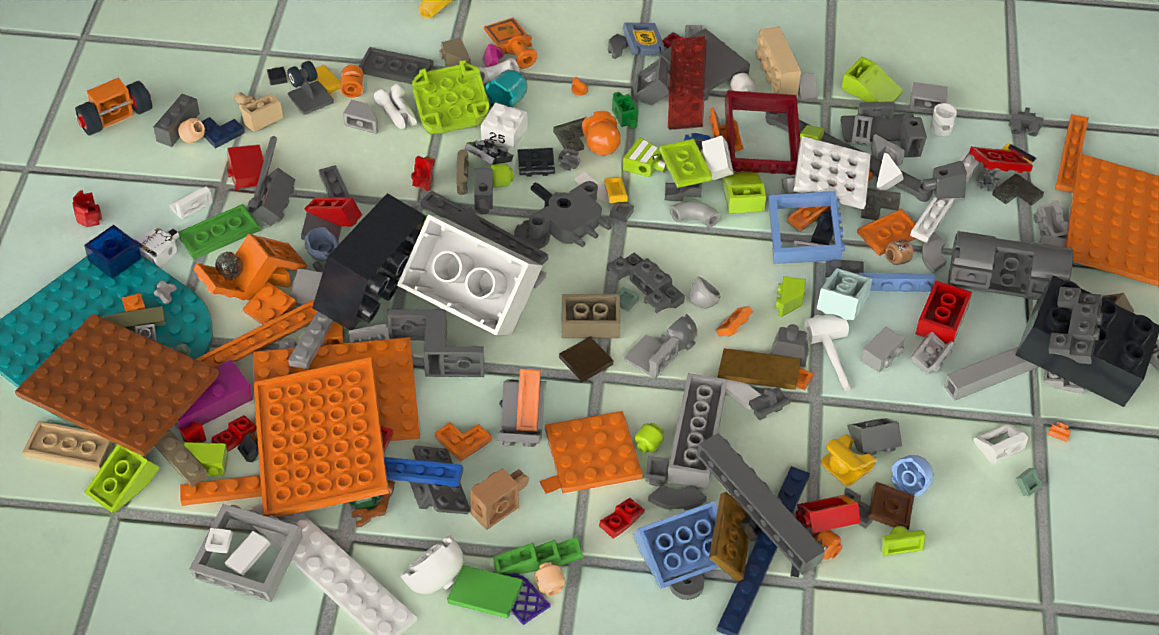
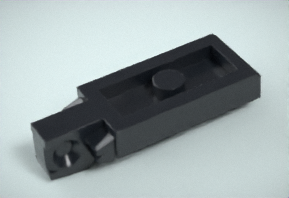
M831 209L829 213H822L812 235L811 242L830 245L834 236Z

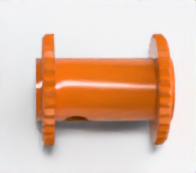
M516 35L507 42L506 51L517 56L516 62L519 68H528L536 62L537 52L526 47L527 39L525 36Z

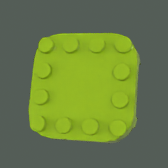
M459 61V65L426 72V69H422L412 81L413 95L421 123L431 135L478 126L483 123L489 113V100L486 96L480 70L478 67L466 63V61Z

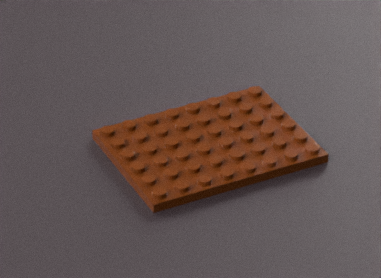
M92 314L15 390L17 397L145 457L219 376V370Z

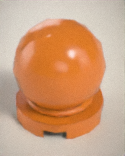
M596 111L593 116H590L588 119L586 117L582 122V131L586 137V144L594 154L607 156L613 154L621 144V134L617 129L616 118L610 112Z

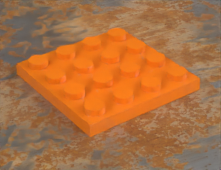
M623 411L545 424V432L562 493L642 479L643 474Z

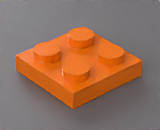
M267 282L246 304L243 311L264 325L290 312L297 305V302L294 298Z

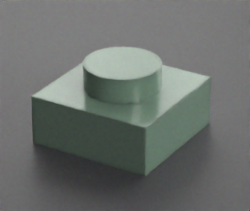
M625 287L617 293L620 296V307L627 311H630L639 300V294Z
M1028 468L1016 477L1023 496H1030L1043 486L1035 468Z

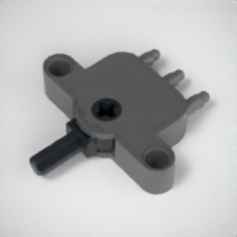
M586 181L571 190L570 193L556 192L555 194H551L539 183L535 182L531 186V191L544 200L545 205L543 209L529 218L528 234L530 237L539 239L549 231L552 236L562 243L571 244L575 242L577 245L584 247L585 242L581 238L586 234L595 239L598 238L599 235L594 229L599 225L607 230L612 228L609 222L601 217L602 208L596 202L598 185L595 182Z

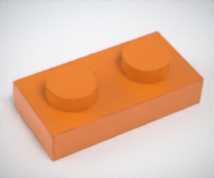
M751 307L737 308L715 330L718 336L734 335L738 331L737 328L749 320L748 317L753 313Z

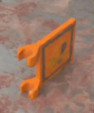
M514 17L484 26L485 32L495 45L502 50L503 55L508 54L506 51L507 42L516 35L525 36L527 39L526 47L532 46L530 42L532 37L527 35Z

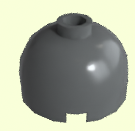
M685 314V317H680L667 329L669 334L666 337L662 334L659 339L664 343L674 336L679 339L678 351L683 349L688 351L696 344L694 339L697 336L698 330L692 318Z

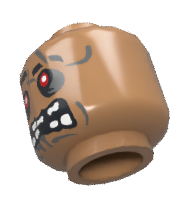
M904 239L893 241L887 245L885 250L886 259L893 265L907 263L913 257V247Z

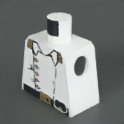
M154 228L131 242L135 251L162 268L177 253L175 240L179 238V234L175 229L165 233L160 228Z

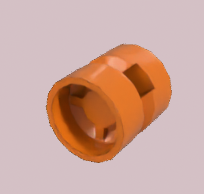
M348 65L342 69L340 90L344 96L354 98L363 92V70L359 66Z

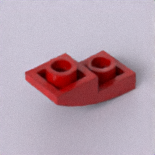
M243 415L229 422L228 429L213 436L211 443L226 444L227 452L240 445L248 433L253 434L256 430V425Z
M628 498L616 506L615 512L602 519L599 527L614 539L628 529L644 513L645 509L633 499Z

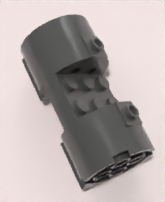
M957 231L950 259L948 284L962 289L1038 300L1053 275L1062 280L1070 281L1073 250L1068 247L1035 242L1025 243L999 239L990 235Z

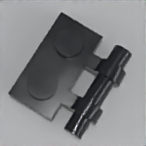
M553 148L517 149L518 166L526 167L519 168V176L526 175V177H532V175L548 176V174H555V167H548L549 165H554Z

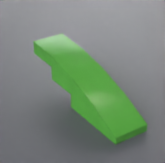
M578 537L558 544L556 540H552L536 547L533 543L493 557L496 572L501 575L534 572L540 569V565L547 562L560 566L584 558Z

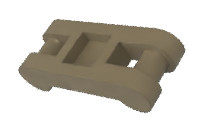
M464 149L459 150L457 154L456 181L457 193L459 195H465L468 192L466 184L469 161L467 160L468 151Z

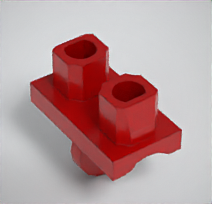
M417 156L415 158L414 172L411 174L412 186L423 188L425 191L431 189L435 159L428 156Z

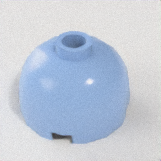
M905 456L896 461L892 466V482L896 489L918 497L925 493L932 485L934 477L933 468L921 456Z

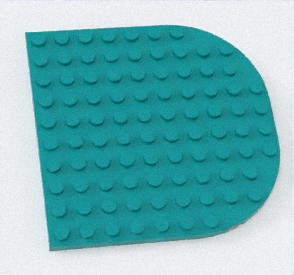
M113 236L0 319V375L18 388L92 314L104 318L106 315L124 313L125 308L122 298L141 293L145 309L163 306L165 325L155 326L157 342L169 348L182 343L186 344L191 350L187 356L196 359L206 354L212 344L213 326L210 313L202 299L191 289L119 238ZM160 281H164L166 284H174L177 287L170 294L172 301L169 304L163 303L160 297L154 295V291L157 289V284Z

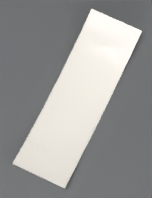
M585 171L574 179L579 185L586 181L595 182L598 185L597 198L609 203L605 187Z

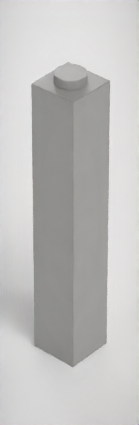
M1016 347L948 374L944 388L956 401L1038 368V366L1015 356L1018 349Z

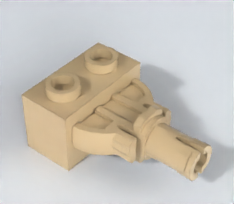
M242 92L234 96V100L240 104L245 126L253 132L260 131L262 128L276 123L283 118L280 100L272 94H268L260 99L252 96L247 97Z

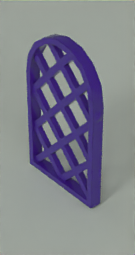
M516 573L505 575L523 580L525 582L523 586L527 587V592L519 593V595L526 596V600H516L511 611L522 625H525L551 607L550 603L524 576ZM530 588H531L535 593H529ZM529 596L537 597L536 603L528 602ZM517 604L525 605L524 611L516 610ZM527 605L535 606V612L527 611ZM517 613L523 614V619Z

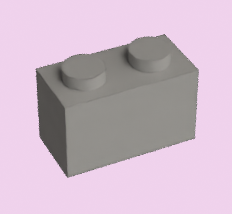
M913 82L909 109L934 112L935 106L947 102L948 87Z
M885 327L863 348L860 361L880 373L884 368H888L896 356L899 357L903 353L905 338Z

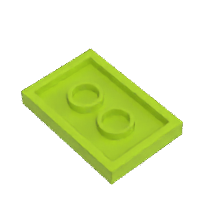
M694 139L660 146L659 151L677 188L712 180V174Z

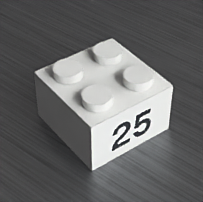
M495 103L481 124V140L490 139L496 145L514 150L528 127L527 112Z

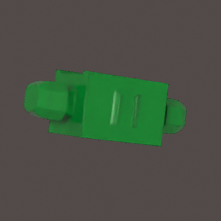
M615 92L612 99V111L620 126H628L630 129L637 128L638 109L630 95L626 94L623 96L622 93Z

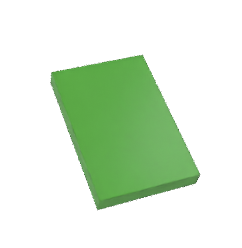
M463 565L447 601L452 605L508 619L523 586V580Z

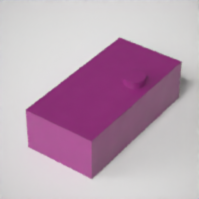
M232 360L215 367L219 370V376L174 424L179 432V429L182 427L184 429L190 427V423L193 421L204 425L253 400L250 384Z

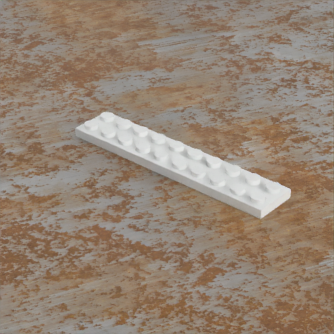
M262 501L251 510L263 515ZM302 512L277 517L283 522L291 521L296 523L303 534V538L291 562L370 635H401L417 621L416 615ZM252 525L279 551L281 550L287 535Z

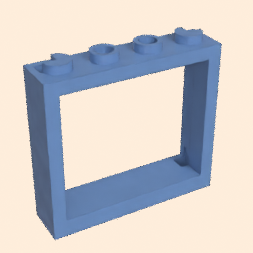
M835 191L769 195L774 264L841 260L842 252L845 251V242H841L843 227H839V224L842 223L841 213L837 211V209H840L839 198L836 199ZM830 206L835 245L781 248L778 209Z

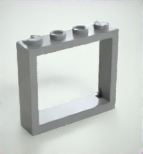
M223 504L211 528L225 529L229 519H233L287 535L265 582L261 583L206 566L213 553L205 548L209 532L189 570L194 579L271 602L303 538V534L299 526L294 522H283L274 516L266 517L254 510L246 511L236 505L229 506Z

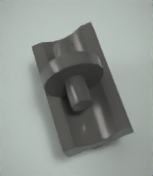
M1026 107L1025 112L1018 111V114L1011 115L1009 126H1011L1012 134H1021L1022 128H1027L1028 135L1037 136L1044 118L1036 117V113H1030V108Z
M779 387L773 390L768 388L764 390L763 395L749 401V406L754 410V415L759 420L766 418V415L772 412L781 411L784 406L790 404L789 398L784 396Z

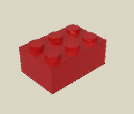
M936 280L920 315L915 334L926 337L930 332H933L945 344H948L950 341L954 343L969 307L972 292Z

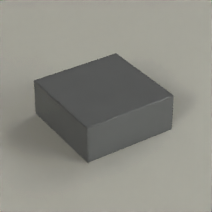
M616 202L610 211V217L627 222L634 212V206L625 202Z

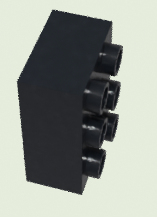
M387 193L328 255L312 308L348 330H353L361 320L370 323L379 311L381 303L378 301L382 297L389 301L399 287L397 286L399 282L397 279L404 271L426 216Z
M1053 275L1034 306L1015 356L1125 407L1145 378L1159 335V325L1147 316L1137 315L1116 305L1115 302L1108 298H1102L1100 311L1103 314L1102 325H1098L1100 337L1099 341L1095 340L1092 364H1082L1063 355L1050 354L1051 333L1068 334L1073 310L1058 307L1060 287L1080 288L1072 281H1065ZM1081 288V293L1092 294Z

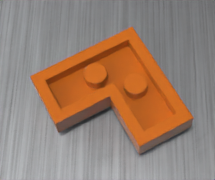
M450 422L435 432V438L460 462L492 441V436L480 424L462 434Z

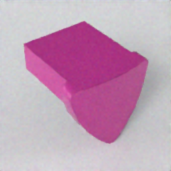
M489 44L483 56L485 66L496 65L498 60L504 56L502 50L496 45Z

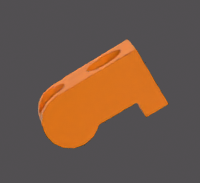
M334 321L325 336L324 345L344 343V327Z

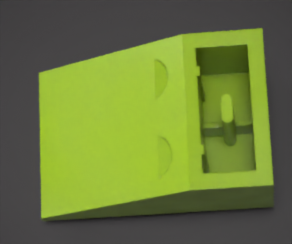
M863 56L843 76L841 90L866 102H895L903 93V90L877 63Z
M733 172V175L721 178L728 214L764 212L766 193L764 184L757 172Z

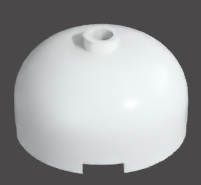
M451 535L442 540L444 544L438 543L432 546L409 565L410 571L401 573V578L410 589L419 594H431L442 587L446 590L454 583L453 578L460 572L463 565V553Z

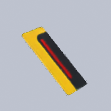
M1007 143L1001 149L1015 151L1031 164L1037 159L1010 143Z

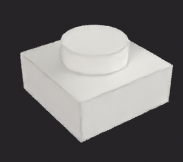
M210 528L205 545L206 550L228 553L233 536L232 531Z

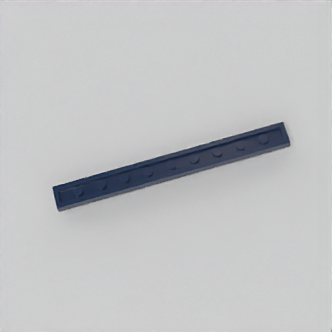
M792 466L777 497L781 499L783 505L790 512L794 513L809 480L810 473ZM761 530L745 565L743 580L738 581L717 626V632L725 635H739L778 549L763 530Z

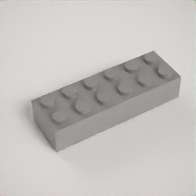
M688 373L668 468L667 482L708 489L711 472L696 455L699 443L719 432L727 379Z

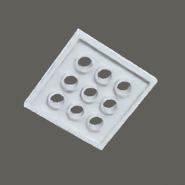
M802 136L793 191L798 193L835 191L836 199L839 198L841 204L864 209L871 154Z

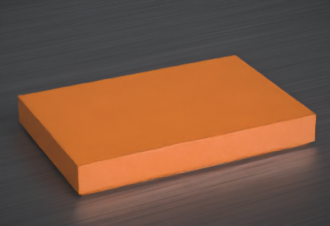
M902 209L864 225L857 230V234L878 256L885 254L887 245L893 241L904 239L911 242L917 239L910 236L916 223Z

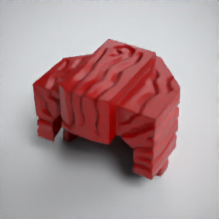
M83 190L79 191L73 197L72 203L77 223L85 227L100 225L99 220H102L101 210L98 204L95 205L92 192L84 194Z

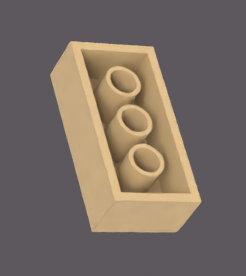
M780 27L760 29L759 37H757L758 49L755 53L757 60L761 62L762 71L766 73L767 81L771 84L772 92L798 96L801 69Z

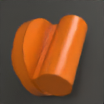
M574 77L571 87L572 93L578 96L585 95L588 92V85Z
M1057 421L1056 425H1051L1048 435L1067 442L1071 430L1068 429L1069 425Z

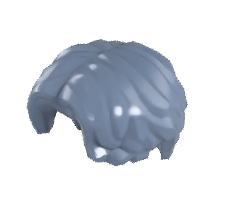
M326 227L314 228L305 237V249L316 260L326 261L328 255L339 245L337 238Z

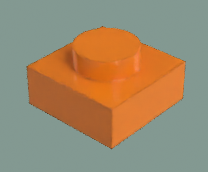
M141 293L122 298L125 312L145 309Z

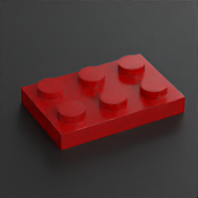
M973 146L969 150V154L974 157V160L981 162L983 167L988 170L996 168L1005 172L1014 170L1015 172L1023 173V171L1031 172L1033 168L1031 163L1015 151Z

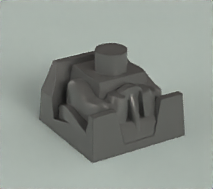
M661 57L636 76L634 98L642 103L654 105L670 93L668 73L666 72L670 69V66Z

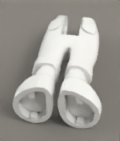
M395 84L390 89V96L385 89H380L374 94V99L378 105L384 107L385 112L388 113L394 124L402 130L405 129L404 119H406L410 126L416 125L417 122L412 109L403 99L405 94L404 87L401 84Z

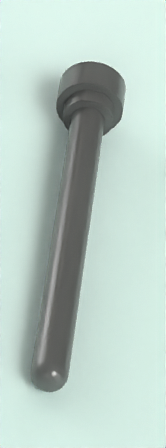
M272 136L269 140L254 198L248 202L247 210L254 213L267 179L277 142L275 136Z

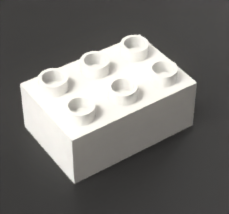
M428 215L397 286L495 335H512L543 266L446 218Z

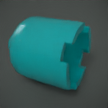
M506 70L500 73L485 86L486 95L490 100L489 105L493 107L495 103L513 108L527 93L528 85L524 76L516 70Z

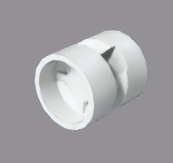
M947 103L935 106L930 126L931 131L935 135L945 137L952 133L957 115L956 108Z

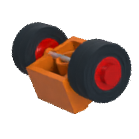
M118 77L87 90L89 102L75 107L78 124L90 136L102 131L104 127L133 116V110L137 114L151 110L152 101L149 91L141 81L125 86Z

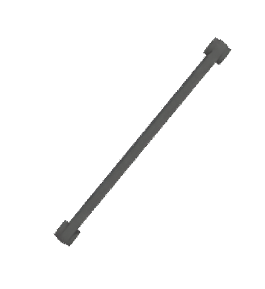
M766 112L765 119L769 125H775L788 132L787 113ZM799 120L800 133L809 125ZM825 132L821 140L823 142L861 151ZM871 156L869 171L879 178L882 161ZM901 171L904 179L894 186L915 196L919 201H929L933 189L924 190L923 181Z

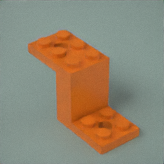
M248 234L226 269L197 263L194 271L197 273L198 278L208 287L207 289L210 293L225 295L229 298L236 297L240 300H251L265 285L276 267H286L295 271L298 268L306 269L308 265L289 243Z

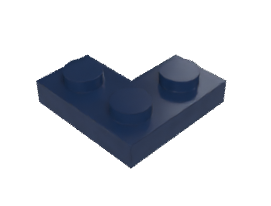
M211 117L201 121L205 127L203 137L215 149L245 133L244 127L236 119L221 126Z

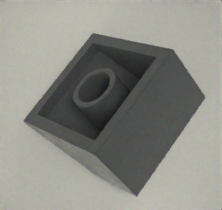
M880 418L847 425L852 439L855 440V447L861 453L875 455L877 454L876 451L884 450V452H891L896 450L895 447L902 446L899 422Z

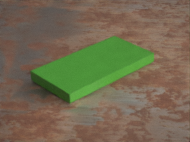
M241 204L183 229L178 234L179 240L193 260L245 238L248 234H254L261 230L259 224L244 204Z

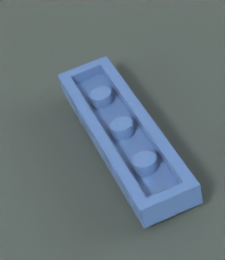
M859 273V275L873 279L870 291L931 292L936 280L935 274Z

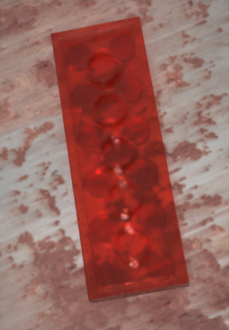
M706 36L672 39L668 108L669 130L703 127Z

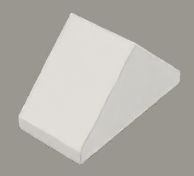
M884 153L876 186L879 193H884L904 179L901 171L887 153Z

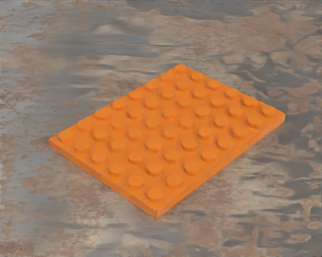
M1079 154L1065 247L1072 248L1073 262L1159 287L1158 175Z
M410 337L321 345L308 369L289 366L288 359L295 348L253 352L254 382L371 357L374 368L380 425L393 429L394 434L390 441L420 439Z
M371 357L254 382L263 516H274L277 518L389 494L374 368Z

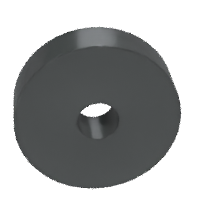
M695 569V570H693V571H691V572L682 574V575H678V576H675V577H670V580H673V579H675V578H678V577L684 576V575H686V574L692 573V572H694V571H697V569ZM702 574L670 585V589L680 599H694L703 591L704 577Z

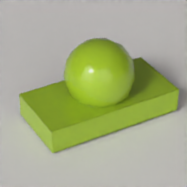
M896 526L891 530L890 535L882 536L881 552L883 556L924 550L925 533L923 530L909 532L904 526Z

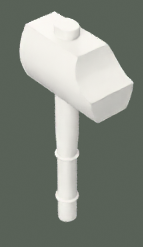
M833 314L816 315L813 318L806 319L804 330L807 332L809 342L811 344L823 342L844 391L850 390L851 386L848 377L844 372L841 360L832 341L833 339L847 337L849 331L847 320L840 319Z

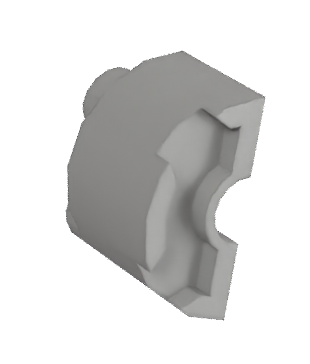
M1059 201L1039 205L1037 212L1033 214L1034 222L1038 223L1041 236L1061 237L1067 235L1068 222H1065L1063 219V210Z

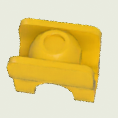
M848 434L829 441L826 449L830 453L823 457L820 462L826 470L845 486L853 485L861 477L868 474L873 469L877 460L869 453L864 455L853 453L850 449L855 440Z

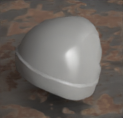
M699 276L693 282L689 293L691 303L700 308L714 306L721 297L719 291Z

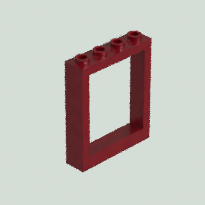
M728 90L724 100L726 137L733 171L796 175L800 146L797 95ZM733 110L787 113L790 161L735 158Z

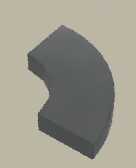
M661 485L648 496V500L656 506L671 510V508L689 510L705 503L707 497L693 485L678 490Z

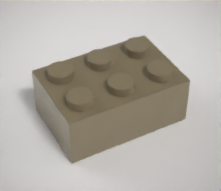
M562 294V338H588L590 336L592 338H620L619 294Z

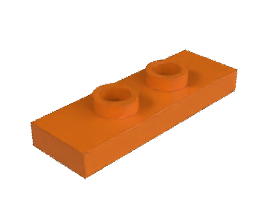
M520 369L516 430L537 431L541 370Z

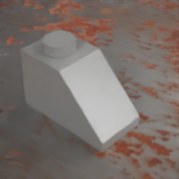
M351 100L343 113L344 126L377 134V118L369 105Z

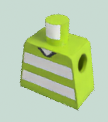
M641 137L623 157L624 171L645 177H651L656 170L664 173L667 170L665 161H662L660 148Z

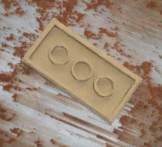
M38 421L23 450L24 457L99 471L105 463L114 442L86 429Z

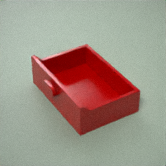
M260 144L227 148L230 167L227 168L228 177L232 176L235 191H238L240 188L256 187L264 162Z

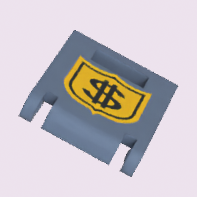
M624 22L622 30L632 55L639 53L640 56H658L660 52L666 50L655 23Z

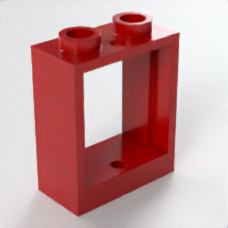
M845 495L797 504L796 519L812 533L861 523L858 502Z

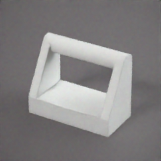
M1008 423L974 438V443L991 464L1025 450L1028 436L1023 431ZM1007 433L1010 437L994 445L988 442V440Z

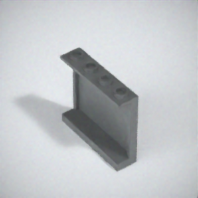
M706 28L659 53V58L661 57L670 66V69L666 72L702 102L708 100L710 90L732 79L736 74L746 73L749 75L750 63Z

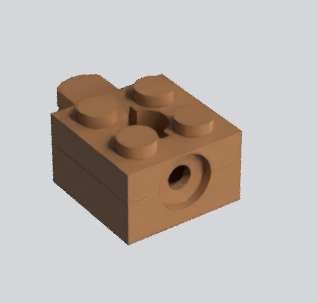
M503 468L493 472L486 480L477 483L470 490L471 515L488 530L519 508V491L528 485L529 478L520 469L511 475Z

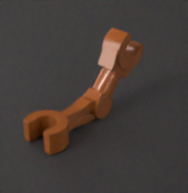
M387 480L389 494L383 495L376 508L371 510L356 509L352 512L353 518L357 516L362 517L361 520L356 521L357 527H363L373 517L386 514L388 501L393 494L395 482Z

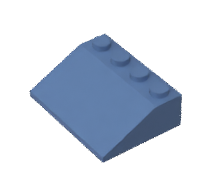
M715 501L643 526L633 533L639 551L660 589L719 568L717 564L709 559L718 510ZM697 569V571H694V572H692V573H689V574H686V575H684V576H681V577L675 578V579H673V580H670V577H675V576H678V575H682V574H685V573H688V572H691V571Z

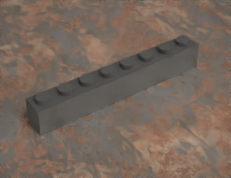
M717 433L699 443L696 456L801 574L822 562L825 554L823 546L810 535L806 527L799 523L795 515L783 505L779 497H776L771 492L768 485L762 482L754 469L743 461L742 456L734 451L726 439Z

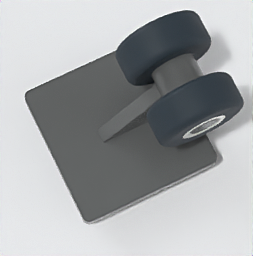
M311 61L303 62L300 70L296 66L288 68V78L291 84L297 88L288 92V96L303 115L334 103V99L321 83L315 81L318 75Z

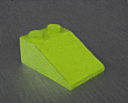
M117 444L84 493L114 514L149 485L160 467L147 457H143Z

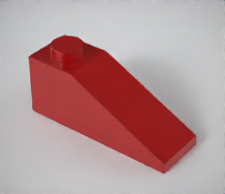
M315 197L304 208L306 212L337 226L352 227L362 216L353 197Z

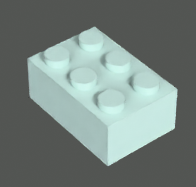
M836 268L821 288L817 309L822 310L826 314L839 315L846 320H854L868 300L873 279Z

